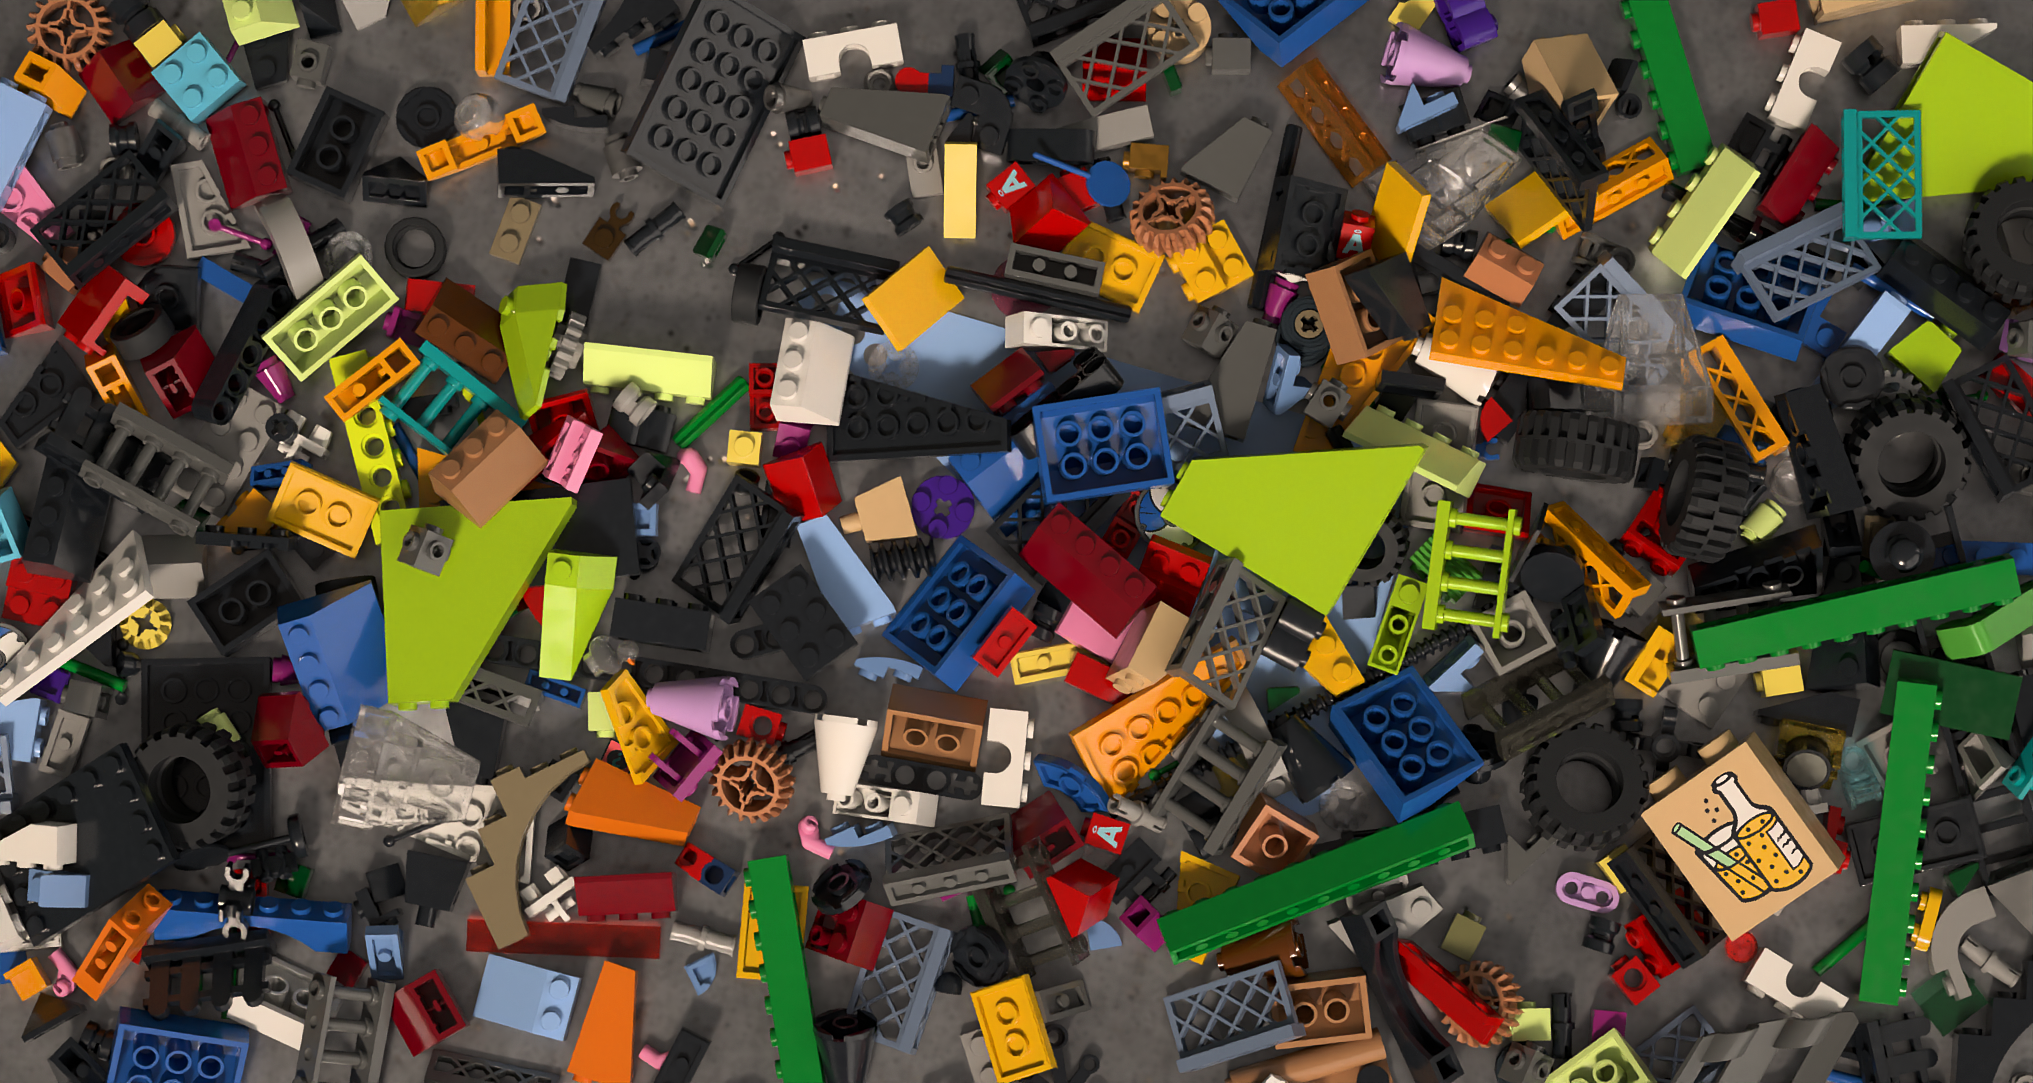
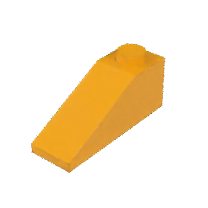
M399 338L325 395L324 399L345 423L414 373L420 365V361L403 340Z
M113 342L102 347L107 351L104 357L96 351L92 355H84L85 368L105 404L111 403L118 406L119 402H122L151 418L134 380Z

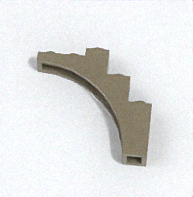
M576 747L560 754L561 761L551 766L546 761L531 768L530 772L532 775L528 777L523 767L514 768L513 764L497 770L495 772L497 777L490 780L507 816L502 818L501 814L498 813L482 821L484 827L478 829V832L494 865L490 867L488 862L471 869L472 876L465 880L498 949H503L531 935L522 911L519 893L520 858L525 838L536 813L550 794L570 775L591 763L586 750L578 752Z

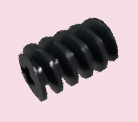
M933 536L929 537L928 546L924 545L921 537L917 538L913 548L908 539H904L902 549H899L896 541H891L889 551L886 550L883 542L878 544L877 552H874L869 544L872 574L877 583L882 582L884 573H886L890 582L895 580L896 572H899L902 580H907L909 570L912 571L915 579L920 578L923 568L927 576L931 577L933 576L934 567H937Z

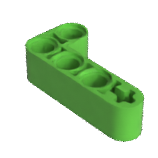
M2033 580L2020 585L2022 596L2015 597L2014 602L2010 604L1995 606L1993 602L1971 617L1954 619L1936 627L1935 631L1946 659L1954 660L1986 654L2032 626Z

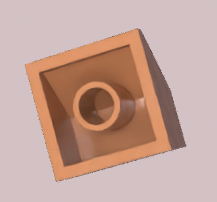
M1487 231L1464 277L1520 308L1535 285L1544 267V263Z
M1261 792L1242 820L1230 852V857L1260 875H1271L1283 870L1290 863H1301L1319 838V834L1313 822Z

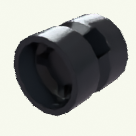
M113 0L108 5L106 11L118 25H125L123 32L133 44L163 19L167 23V20L156 7H149L150 0Z
M1873 35L1841 61L1851 75L1860 76L1858 83L1869 95H1872L1902 69L1891 55H1883L1884 47Z

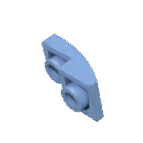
M886 657L859 658L854 663L855 667L860 668L859 675L876 682L877 677L885 679L889 668L895 670L893 676L908 683L911 682L912 678L919 680L924 670L919 665Z
M880 820L865 827L866 834H864L859 823L850 826L848 821L831 828L832 835L824 840L830 846L856 847L884 841L894 837L898 832L893 822L884 825L883 821Z

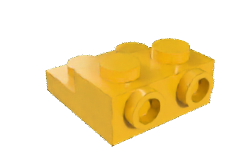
M1224 219L1212 225V234L1206 235V244L1196 243V251L1189 248L1185 250L1184 256L1176 252L1172 258L1169 256L1165 257L1174 274L1179 272L1185 283L1181 284V288L1189 302L1195 300L1197 306L1254 276Z

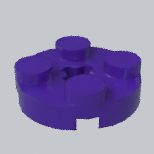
M949 475L934 476L925 480L919 485L912 497L911 513L916 526L922 533L927 536H933L935 539L949 540L960 536L969 528L974 517L975 502L970 489L962 481ZM942 499L943 502H951L952 506L948 508L950 512L948 516H944L943 513L936 514L934 512V509L938 507L936 501Z

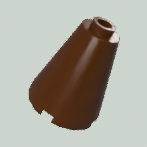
M1296 917L1222 946L1221 952L1216 954L1219 970L1221 972L1225 971L1227 976H1231L1281 960L1286 978L1308 976V973L1304 970L1309 968L1303 933L1299 934L1294 928V925L1300 924L1298 918ZM1274 970L1265 972L1263 977L1276 978Z

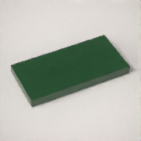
M1893 649L1880 713L1893 716L1898 677L1937 682V690L1943 691L1941 710H1934V723H1939V726L2009 740L2023 676Z

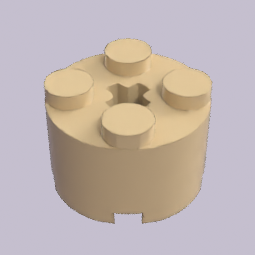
M1169 0L1200 46L1174 64L1186 65L1201 56L1206 46H1208L1211 34V20L1205 6L1196 0ZM1163 3L1152 10L1149 23L1167 26L1169 12ZM1173 19L1171 27H1176L1177 24ZM1148 27L1147 41L1149 46L1162 48L1166 31ZM1170 32L1167 49L1180 51L1190 43L1184 34L1178 37L1175 36V32ZM1153 51L1160 59L1161 53ZM1165 54L1164 60H1167L1173 55Z

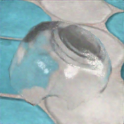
M471 93L465 96L454 109V127L463 137L481 141L482 137L486 134L497 135L505 122V109L496 99L488 94Z
M1784 458L1771 471L1768 482L1770 485L1769 489L1773 497L1780 503L1796 507L1803 503L1791 458Z

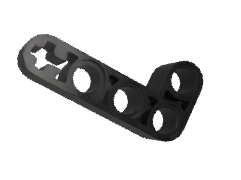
M1089 347L1078 354L1073 361V366L1077 369V372L1037 405L1116 394L1123 386L1124 380L1102 352L1096 347ZM1032 409L1011 425V441L1028 460L1037 457Z

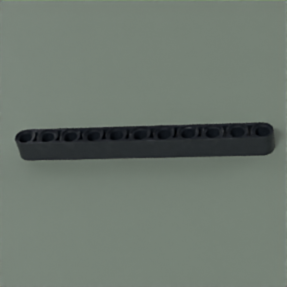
M500 634L497 640L504 644L503 654L498 658H492L488 653L485 658L487 661L497 665L539 671L541 641ZM525 646H533L536 650V657L530 663H524L520 659V651ZM586 648L573 677L608 682L615 674L616 664L620 661H627L630 657L633 659V656ZM596 656L599 659L600 666L596 672L587 673L584 671L583 662L587 657ZM638 656L635 658V665H631L630 674L640 688H653L655 683L648 682L646 673L650 667L659 666L663 670V677L659 682L676 681L684 671L692 672L695 679L716 676L735 677L739 687H733V695L739 696V704H749L808 715L820 714L828 705L826 692L821 687L812 684ZM748 681L756 682L759 690L757 695L751 699L744 698L741 694L742 685ZM779 686H785L790 691L789 700L783 704H778L773 699V692ZM811 691L819 692L822 696V703L816 709L807 708L804 703L805 696Z

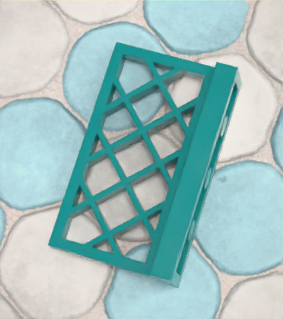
M1843 109L1841 113L1842 241L1922 239L1921 110L1857 111V109ZM1894 118L1889 124L1884 120ZM1899 118H1913V132L1906 139H1903L1891 127ZM1862 119H1876L1884 129L1872 140L1862 131ZM1886 131H1889L1901 143L1889 156L1875 143ZM1913 137L1914 148L1908 143ZM1862 138L1868 143V145L1864 149L1862 145ZM1870 147L1875 149L1885 159L1873 172L1863 163V154ZM1903 147L1914 155V163L1906 171L1892 159ZM1887 163L1901 174L1890 187L1876 176ZM1913 169L1914 180L1908 175ZM1863 170L1869 175L1864 181ZM1904 178L1914 187V196L1907 203L1902 201L1892 191ZM1871 179L1885 190L1874 203L1863 195V187ZM1888 194L1902 207L1890 220L1876 207ZM1913 201H1914V211L1909 207V205H1910ZM1863 202L1869 207L1864 213ZM1873 210L1886 224L1878 232H1864L1863 219ZM1905 210L1915 219V231H1901L1893 221ZM1889 226L1895 232L1883 231Z

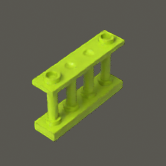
M1438 500L1422 629L1436 630L1438 629V623L1443 624L1444 621L1493 627L1492 638L1499 639L1502 637V632L1507 633L1509 628L1510 613H1505L1514 537L1521 535L1523 517L1517 516L1518 509H1509L1508 518L1458 512L1457 508H1453L1454 501ZM1456 525L1506 531L1504 550L1454 544V541L1449 540L1451 527L1456 528ZM1452 557L1502 563L1500 581L1498 583L1450 576V573L1445 572L1446 559L1452 560ZM1448 589L1498 595L1495 615L1446 608V605L1441 604L1442 591L1448 592Z

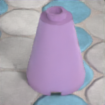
M1398 22L1396 24L1400 29L1398 32L1392 31L1390 33L1383 53L1381 65L1387 68L1386 75L1380 74L1381 83L1410 86L1414 83L1415 86L1444 88L1461 87L1463 83H1468L1472 74V65H1469L1468 57L1407 23Z
M729 676L657 682L647 692L646 705L650 707L651 713L713 739L726 741L728 737L725 736L726 731H733L738 716L739 696L733 695V687L739 686L735 677Z

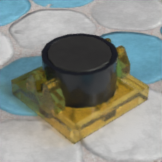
M1782 718L1772 756L1795 788L1800 790H1813L1816 788L1830 790L1833 780H1837L1838 769L1840 770L1846 731Z

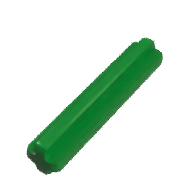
M737 376L673 435V441L680 449L687 448L749 391V383L742 376Z

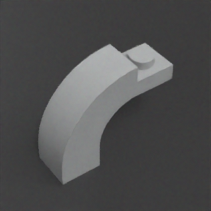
M284 193L267 196L262 201L255 203L254 207L275 247L288 286L296 300L309 296L325 281L305 228L289 196L286 197Z
M1245 686L1234 710L1228 709L1224 718L1261 743L1263 741L1267 742L1268 739L1273 738L1256 703ZM1232 690L1224 693L1223 695L1229 698ZM1238 743L1247 765L1251 769L1256 761L1254 753ZM1282 758L1279 759L1259 792L1266 794L1272 799L1293 790Z
M1985 886L1961 895L1943 909L1937 917L1927 951L1931 975L1944 971L1946 976L1942 978L1944 988L1949 997L1954 996L1955 1001L1972 995L1958 959L1960 939L1971 926L1996 917Z

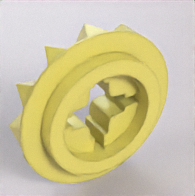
M151 599L121 621L119 626L123 638L128 640L129 644L138 649L148 650L156 648L166 641L171 632L172 620L167 608L159 601ZM152 611L150 622L154 624V627L158 628L157 631L145 629L140 634L141 626L134 618L140 617L145 619Z

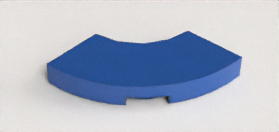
M1038 754L1034 758L1033 762L1044 787L1055 788L1069 796L1081 812H1108L1107 803L1110 799L1102 786L1085 770L1068 760L1053 755Z

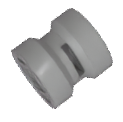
M631 382L617 396L612 406L619 412H625L629 416V421L638 427L651 414L657 402L650 396H644L641 393L640 387Z

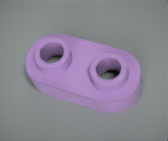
M1567 872L1559 876L1555 883L1557 897L1569 905L1605 914L1613 911L1619 903L1617 888L1613 884L1577 872ZM1568 882L1575 883L1577 889L1574 894L1566 892L1565 886ZM1600 891L1607 894V901L1604 904H1600L1596 900V895Z

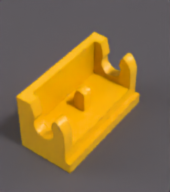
M1658 625L1648 640L1645 650L1634 662L1624 680L1654 698L1668 677L1666 663L1674 662L1673 660L1676 658L1674 635Z

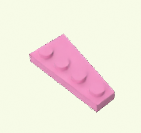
M25 166L1 213L40 243L31 233L30 229L57 207ZM52 225L42 233L45 239L58 240L61 226ZM71 226L67 228L66 240L76 233Z

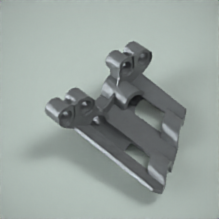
M1853 1011L1830 1012L1829 1015L1820 1018L1800 1019L1794 1016L1748 1024L1746 1029L1742 1031H1718L1698 1037L1671 1083H1694L1705 1062L1721 1061L1727 1062L1715 1083H1759L1778 1049H1796L1809 1046L1811 1047L1790 1083H1826L1859 1021Z

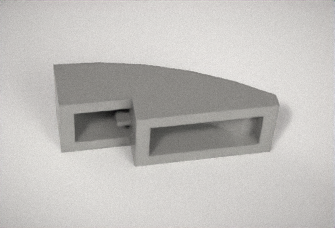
M1148 105L1125 109L1056 128L1096 131L1095 154L1121 149L1122 146L1131 145V143H1140L1154 139Z

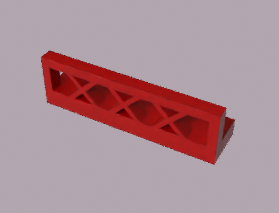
M1398 938L1399 958L1406 981L1480 1044L1487 1045L1505 1018L1413 940Z

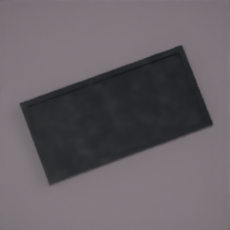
M631 478L583 483L578 493L567 490L563 486L519 491L510 500L574 498L577 501V508L552 550L560 549L617 556L615 578L641 575ZM445 500L439 501L440 506L450 505ZM547 558L528 588L544 587Z

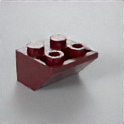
M195 324L171 336L169 341L160 349L140 359L144 373L173 420L192 411L193 399L215 356Z
M1021 347L971 384L970 387L989 414L1003 417L1016 407L1017 401L1024 396L1028 398L1043 386L1045 374Z
M301 691L263 693L258 697L251 743L265 768L303 767L330 746L324 736V729L316 721L310 710V704Z
M1050 790L1011 814L1013 852L1030 880L1085 845ZM1004 825L997 826L998 830L1001 831Z
M864 899L840 914L826 915L818 910L805 948L873 971L894 910Z
M440 969L432 970L394 993L391 1017L413 1057L470 1026L467 1017Z

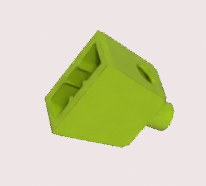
M1927 320L1889 349L1884 356L1897 368L1901 369L1904 374L1907 372L1912 374V381H1919L1923 385L1920 389L1930 396L1939 388L1962 349L1953 341L1958 334L1943 323L1937 327L1933 322Z

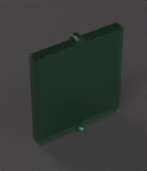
M1944 971L1934 975L1910 994L1924 1012L1923 1016L1931 1021L1942 1037L1946 1036L1988 1003L1974 985L1975 980L1969 978L1964 971V976L1972 993L1967 998L1955 1001L1953 995L1948 996L1942 982V978L1946 977Z

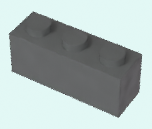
M1011 242L1004 277L1099 298L1106 262Z

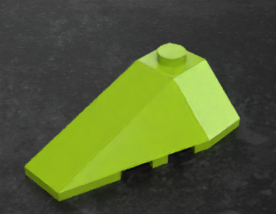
M563 282L517 286L508 296L505 295L499 305V313L501 314L500 330L520 419L525 421L542 406L550 369L545 365L552 351L556 349L558 341L552 338L556 321L562 322L565 312L567 284Z
M553 549L548 552L544 584L539 677L567 681L573 679L590 638L614 590L617 556Z

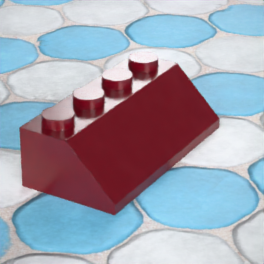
M1058 503L1041 522L1019 554L1024 561L1115 639L1120 636L1158 592V588L1153 582L1061 503Z

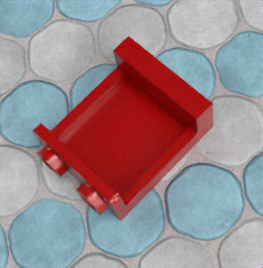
M109 265L81 288L57 323L66 329L63 335L74 342L77 347L89 355L96 351L104 357L107 351L95 342L127 296L143 305L149 294Z
M1010 606L974 651L971 658L979 663L978 666L998 678L1038 626L1014 607Z

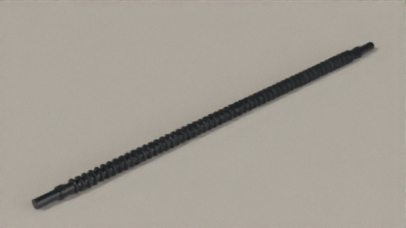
M1646 527L1639 531L1645 537L1651 536L1649 529ZM1617 538L1610 540L1609 544L1624 556V544L1619 542ZM1586 566L1587 573L1590 574L1593 567ZM1517 590L1514 591V595L1520 593ZM1527 592L1528 596L1530 597L1533 603L1534 597ZM1493 603L1489 604L1490 608L1495 606ZM1482 607V608H1481V613L1484 612V611H1486V610H1488V609H1485L1484 607ZM1456 623L1457 625L1454 627L1448 625L1447 631L1440 629L1439 635L1433 633L1432 638L1428 640L1425 637L1422 644L1416 642V647L1411 648L1408 646L1399 672L1402 671L1404 666L1406 668L1410 667L1412 662L1418 664L1419 658L1426 660L1427 654L1430 653L1433 656L1435 655V650L1443 651L1444 645L1450 647L1452 641L1455 640L1458 643L1461 636L1465 638L1468 635L1467 633H1473L1470 624ZM1366 668V673L1362 674L1365 682L1338 698L1326 689L1324 695H1316L1317 699L1309 698V703L1307 704L1301 702L1298 709L1292 707V712L1289 715L1292 716L1297 713L1302 719L1307 718L1311 720L1312 714L1319 716L1320 710L1327 712L1328 706H1333L1337 701L1341 702L1345 697H1350L1353 693L1360 692L1362 688L1366 689L1370 684L1374 685L1378 680L1386 679L1385 676H1392L1394 674L1377 668L1372 670ZM1267 720V727L1270 732L1275 727L1271 720ZM1235 740L1233 743L1227 741L1226 746L1223 748L1219 745L1217 750L1218 753L1227 759L1231 757L1237 759V754H1242ZM1202 758L1197 760L1191 773L1195 776L1200 775L1203 777L1204 771L1212 772V767L1215 765ZM1171 771L1168 772V777L1166 778L1160 776L1159 782L1152 780V785L1149 787L1135 789V794L1127 799L1132 801L1139 800L1148 805L1149 801L1153 800L1155 794L1161 788L1165 789L1173 773ZM1109 812L1111 818L1115 819L1119 817L1118 815Z

